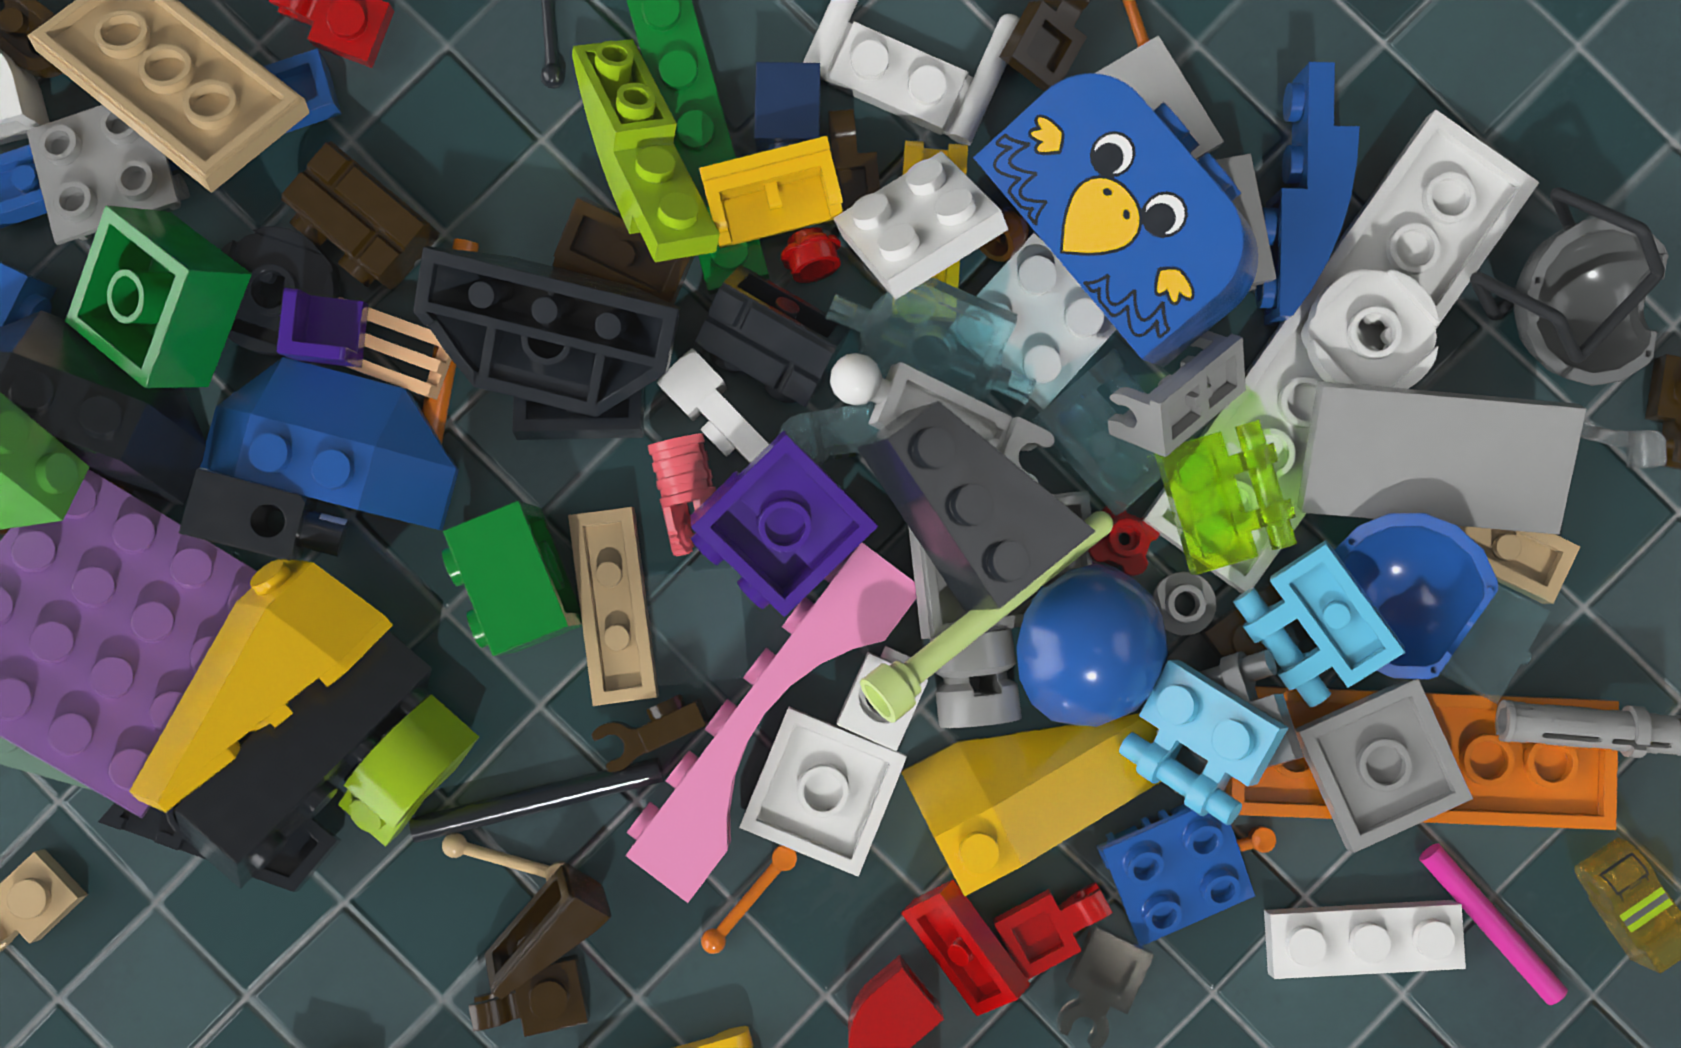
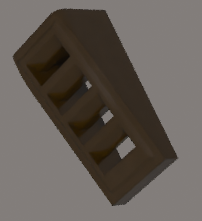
M565 862L485 953L491 994L503 999L601 928L612 917L603 886Z

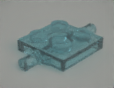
M933 277L896 300L886 290L885 294L873 304L871 309L836 293L825 318L861 333L858 354L869 356L875 361L884 379H886L891 365L902 362L979 401L986 397L992 389L1018 400L1024 405L1029 401V396L1032 395L1036 385V379L1029 378L1002 366L1003 350L1016 326L1018 314Z

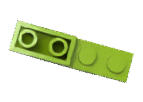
M633 39L610 40L602 43L573 46L572 58L588 124L604 174L629 234L641 233L654 262L716 252L720 233L673 143L676 122Z

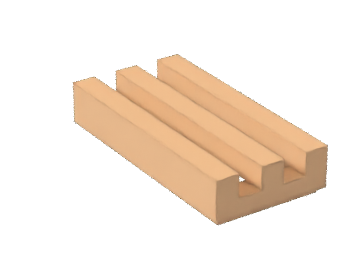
M368 307L367 321L438 346V352L436 357L432 358L365 334V347L430 370L427 382L364 359L362 361V368L346 367L437 400L452 359L442 348L433 332L425 327Z

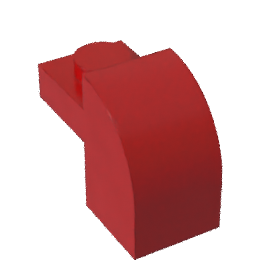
M900 955L872 977L856 996L848 1020L849 1048H911L944 1020L939 1001Z

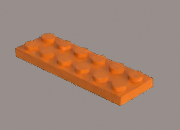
M1255 686L1258 699L1273 694H1284L1294 728H1298L1378 692V690L1329 689L1331 695L1322 703L1310 708L1297 689L1289 690L1287 687ZM1425 692L1473 799L1423 821L1424 823L1616 830L1617 750L1546 745L1544 743L1502 742L1499 741V735L1496 734L1495 716L1499 702L1502 700L1601 710H1619V701ZM1305 757L1266 768L1257 785L1246 786L1236 778H1230L1226 786V793L1242 803L1239 815L1332 819Z

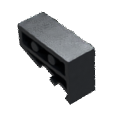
M940 401L904 412L857 447L964 610L1000 609L1096 532Z

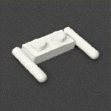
M831 0L803 63H820L821 80L828 82V85L937 134L942 135L944 133L960 144L971 145L1007 65L999 56L1020 18L1014 14H1005L1000 18L974 77L968 75V71L857 22L849 23L858 0Z

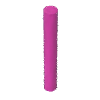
M1436 843L1424 850L1419 860L1454 900L1462 904V909L1548 1005L1560 1002L1568 992L1567 987L1439 843Z

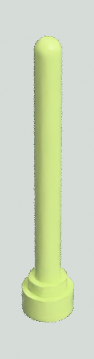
M1097 511L1086 518L1084 522L1096 532L1000 609L970 610L906 662L895 661L890 666L881 663L860 680L861 688L875 710L891 723L896 722L916 705L915 697L921 693V683L1108 535L1113 528L1111 516L1106 512Z

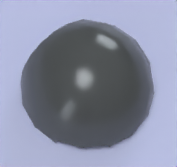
M1599 218L1589 219L1565 226L1543 241L1530 254L1520 273L1516 289L1563 313L1580 347L1648 276L1650 269L1638 237L1634 233ZM1653 235L1664 269L1666 270L1669 255L1665 246ZM1645 298L1580 363H1574L1568 358L1558 333L1550 321L1514 304L1515 322L1520 340L1529 353L1547 370L1563 378L1590 386L1620 382L1647 366L1654 357L1657 331L1650 329L1645 321Z

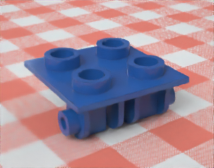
M1182 804L1170 810L1171 816L1162 809L1157 811L1160 821L1151 824L1147 817L1141 818L1142 829L1137 830L1134 825L1114 835L1112 832L1105 834L1107 841L1096 845L1106 869L1110 870L1140 947L1255 896L1231 824L1226 825L1209 813L1201 816L1185 804Z

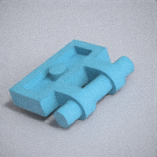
M1327 540L1271 575L1270 582L1283 598L1281 601L1268 607L1254 587L1248 589L1233 601L1247 621L1243 628L1254 643L1262 641L1281 669L1277 674L1289 690L1297 689L1310 708L1322 703L1331 695L1329 689L1318 676L1327 669L1333 667L1349 688L1405 653V646ZM1295 619L1299 620L1317 645L1313 650L1303 654L1283 628Z
M1168 660L1139 715L1160 729L1154 742L1149 743L1132 732L1122 742L1119 753L1137 765L1136 772L1151 783L1156 784L1161 781L1184 796V804L1199 815L1205 816L1209 813L1224 824L1230 825L1242 809L1241 802L1224 792L1230 778L1234 777L1246 786L1257 785L1289 727L1182 661ZM1182 745L1208 760L1201 775L1175 760Z

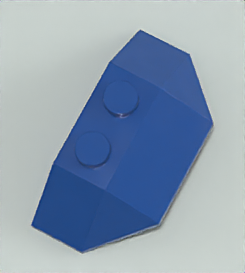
M282 357L216 406L206 440L203 461L200 466L201 468L242 480L442 531L459 472L457 465L445 451L438 436L409 390Z

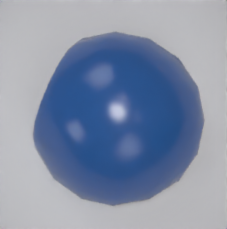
M1389 513L1358 526L1334 550L1405 646L1404 654L1376 670L1392 678L1431 679L1437 677L1498 591L1497 577L1484 550L1457 525L1425 513Z
M1092 562V565L1068 570L1048 587L1042 586L1024 613L1016 645L1019 679L1031 704L1051 721L1077 726L1098 727L1136 711L1149 698L1168 657L1167 633L1163 617L1152 595L1134 578L1119 569Z

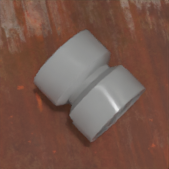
M1011 628L986 631L935 672V674L943 677L944 684L935 691L940 728L976 727L1008 723L1022 719L1018 683L1007 677V671L1016 664ZM981 676L979 683L980 691L973 690L969 677Z

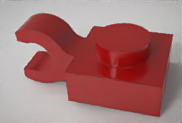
M268 0L271 4L279 6V14L312 26L307 39L314 47L370 68L374 66L394 14L390 3L382 0Z
M1094 882L1072 894L1060 905L1055 901L1051 891L1047 889L993 918V922L1015 964L1026 979L1029 980L1081 952V947L1073 933L1106 918L1113 912L1097 882Z

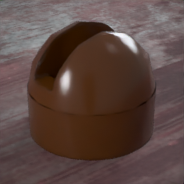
M1009 205L998 206L1008 227V230L1004 232L1007 239L999 235L979 247L981 252L988 258L998 262L1009 260L1020 250L1028 238V222L1023 216L1019 217L1015 212V208Z

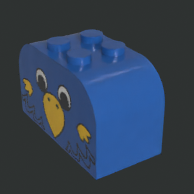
M1091 73L1075 75L1056 83L973 157L1140 358L1164 368L1231 312L1245 298L1254 282L1258 267L1256 238L1249 223L1232 203L1242 194L1208 152L1198 160L1190 154L1199 146V143L1165 102L1161 103L1153 111L1132 87L1117 78Z

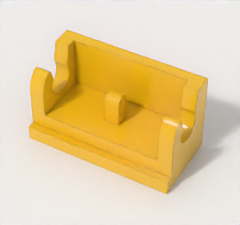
M827 136L699 168L711 217L720 233L718 240L720 249L831 221L843 212L841 191Z

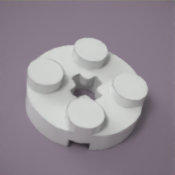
M1363 269L1350 272L1327 286L1312 304L1308 320L1303 325L1301 332L1302 342L1307 348L1311 364L1325 382L1408 389L1427 374L1436 360L1439 346L1435 347L1437 339L1435 326L1440 325L1435 303L1417 281L1404 273L1392 270L1383 272ZM1361 319L1368 324L1377 320L1384 324L1386 329L1380 335L1382 342L1385 344L1382 350L1379 351L1373 345L1364 347L1359 341L1361 332L1358 328Z

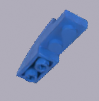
M1308 62L1292 83L1287 84L1284 92L1283 117L1286 122H1292V145H1287L1284 151L1282 179L1284 184H1291V188H1281L1266 202V207H1262L1277 278L1274 281L1256 285L1255 302L1257 308H1264V326H1277L1292 317L1309 295L1331 256L1350 202L1357 166L1360 126H1334L1335 62Z

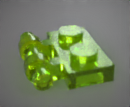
M1260 419L1235 426L1242 451L1232 455H1228L1221 431L1185 441L1167 457L1154 453L1191 575L1202 574L1258 557L1251 531L1265 527L1271 550H1278L1297 544L1290 519L1296 517L1291 498H1283L1273 463L1279 461L1274 442L1268 444L1266 442ZM1245 471L1249 473L1258 507L1247 511L1244 509L1234 476Z

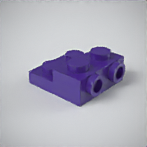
M785 430L740 474L735 471L690 515L691 528L696 532L691 537V540L698 550L717 566L725 560L742 576L737 581V584L754 604L761 609H765L771 604L784 617L878 527L876 521Z

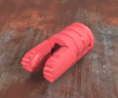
M703 433L668 439L647 446L649 455H652L653 459L652 467L654 473H656V484L661 494L660 503L671 551L676 557L690 554V552H693L692 548L695 547L691 540L694 533L691 528L687 503L693 502L694 510H697L716 491V487H713L712 471L708 465V454L703 444L705 443Z

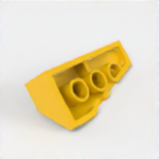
M278 559L266 564L254 574L250 580L251 588L233 606L129 792L138 801L167 812L233 761L240 751L238 740L245 734L259 730L270 723L274 728L293 714L288 706L289 700L318 678L328 687L344 675L393 626L385 615L314 562Z
M1141 712L1125 715L1098 727L1065 725L1040 730L1015 732V734L984 739L976 738L957 741L901 770V773L963 895L967 896L1024 866L1155 786L1156 784L1151 783L1136 772L1137 765L1121 755L1119 749L1124 739L1132 732L1152 743L1157 736L1156 731L1160 729L1139 716Z

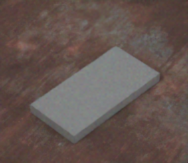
M1318 381L1297 507L1303 513L1373 519L1389 513H1425L1457 526L1560 535L1586 408L1578 403Z

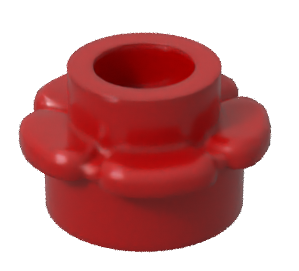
M818 227L805 228L791 235L787 241L788 246L781 253L784 267L791 271L793 279L799 283H810L824 279L833 274L841 265L837 252L841 247L840 239L836 235L827 236Z

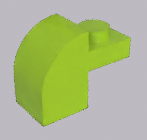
M431 694L403 718L365 757L344 784L348 790L338 805L351 816L353 822L360 829L372 834L386 847L401 833L424 799L457 769L479 736Z

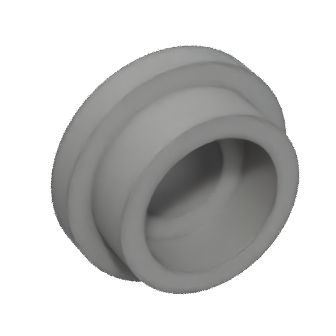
M1177 572L1170 574L1157 584L1152 594L1162 614L1165 629L1172 634L1192 635L1202 631L1212 621L1216 611V597L1212 587L1204 578L1194 573ZM1183 591L1190 593L1195 600V608L1187 616L1180 615L1174 605L1175 598Z

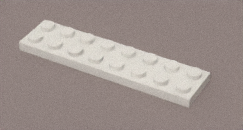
M1434 110L1429 114L1333 248L1325 268L1309 295L1292 317L1279 324L1245 372L1246 391L1213 417L1144 514L1142 521L1240 593L1253 588L1306 514L1300 511L1297 507L1317 382H1325L1312 366L1307 348L1304 346L1301 337L1303 325L1308 320L1310 308L1315 299L1327 286L1350 272L1363 269L1383 272L1392 270L1408 275L1427 291L1438 310L1439 323H1441L1470 282L1471 275L1477 272L1539 182L1439 111ZM1361 319L1358 325L1361 332L1359 336L1361 344L1364 347L1373 345L1379 351L1382 350L1385 344L1382 342L1380 335L1386 329L1384 324L1380 320L1368 324Z

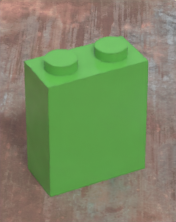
M0 392V530L63 521L89 466Z

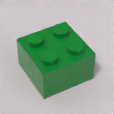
M105 205L65 322L144 388L209 387L252 274L172 212Z
M516 501L443 531L449 545L448 548L442 550L445 567L451 580L457 587L465 585L474 608L466 612L470 630L481 648L489 646L492 656L516 653L582 626L580 603L541 507Z

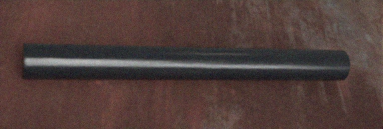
M659 757L632 763L616 772L603 770L412 817L409 820L413 841L418 843L664 782L663 770Z

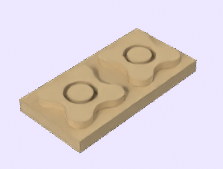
M75 0L27 35L39 54L211 193L310 113L302 96L178 0Z

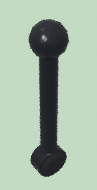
M541 0L546 66L542 69L540 78L546 87L556 89L564 83L565 73L558 66L554 0Z

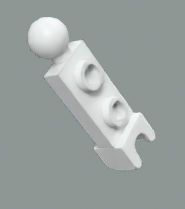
M693 348L669 368V371L656 382L692 421L701 414L708 420L700 430L726 457L736 449L751 463L769 445L721 395L727 390L724 380Z
M858 353L843 356L831 370L830 384L834 394L841 401L856 406L866 404L869 401L876 403L868 424L879 430L908 410L940 401L1020 469H1022L1019 463L1020 450L1030 451L1037 446L1048 448L1054 444V436L1049 431L1021 417L1012 418L902 362L891 365L886 379L882 378L878 364L869 356ZM1022 469L1025 473H1027L1031 478H1033L1038 483V480L1035 476Z

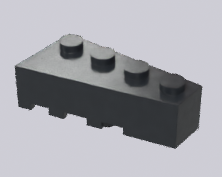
M388 630L344 675L327 687L318 678L289 700L288 706L293 712L291 716L275 728L270 723L256 730L240 746V751L233 761L196 788L174 809L182 838L236 886L242 889L258 870L263 869L278 855L287 844L291 834L306 818L312 819L329 803L338 790L336 788L338 783L352 768L356 769L397 719L401 721L431 695L425 689L428 687L432 668Z

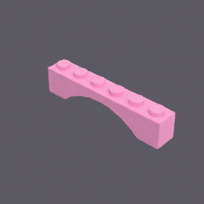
M861 543L853 553L851 552L824 578L830 584L815 604L805 597L794 609L782 626L791 636L777 655L768 648H765L743 677L753 687L741 703L737 706L727 699L704 729L714 738L701 756L698 757L689 750L666 780L675 790L662 808L659 809L652 802H649L627 831V834L637 841L625 856L687 903L730 846V809L736 773L748 740L764 714L792 684L818 665L852 649L885 641L917 599L915 582L864 543Z

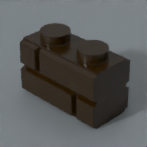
M332 141L326 142L307 164V169L300 172L282 193L281 200L297 212L289 223L318 247H321L327 239L334 243L345 253L337 263L367 288L375 279L390 290L396 288L414 268L415 262L422 258L423 247H432L439 238L440 233L429 222Z

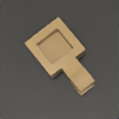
M45 849L33 852L0 883V952L19 933L29 944L41 940L88 895Z

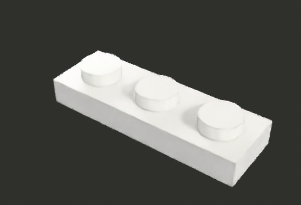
M1454 900L1264 910L1268 974L1274 979L1466 969L1462 904Z

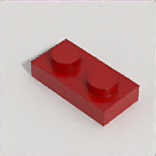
M954 879L913 899L901 912L902 916L976 1016L1018 1000L1030 986L1029 981L981 918L970 900L963 895Z

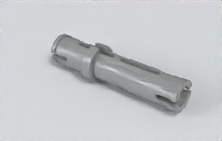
M1502 700L1497 707L1495 730L1496 734L1499 735V741L1532 742L1581 748H1603L1617 750L1623 756L1642 758L1646 753L1681 756V715L1649 713L1645 707L1630 705L1625 706L1622 710H1601Z

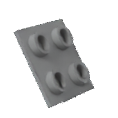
M103 105L26 130L54 242L57 245L78 238L82 241L90 239L92 233L97 231L105 205L159 211L166 208L175 210L181 207V200L190 197L184 178L180 174L172 175L168 157Z

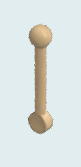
M459 833L447 835L442 841L443 852L451 858H457L464 854L546 878V881L565 863L558 861L550 866L468 843L465 837Z

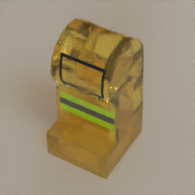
M1616 837L1575 865L1576 876L1590 897L1588 899L1631 961L1661 974L1681 960V911L1658 881L1651 865L1634 846L1621 837Z

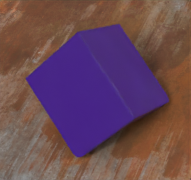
M285 287L282 299L277 353L297 361L362 368L369 305L363 301L312 296L300 289Z

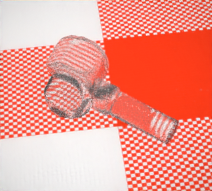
M1583 423L1581 438L1611 445L1612 447H1626V467L1656 468L1666 464V439L1660 432L1653 430L1615 431Z

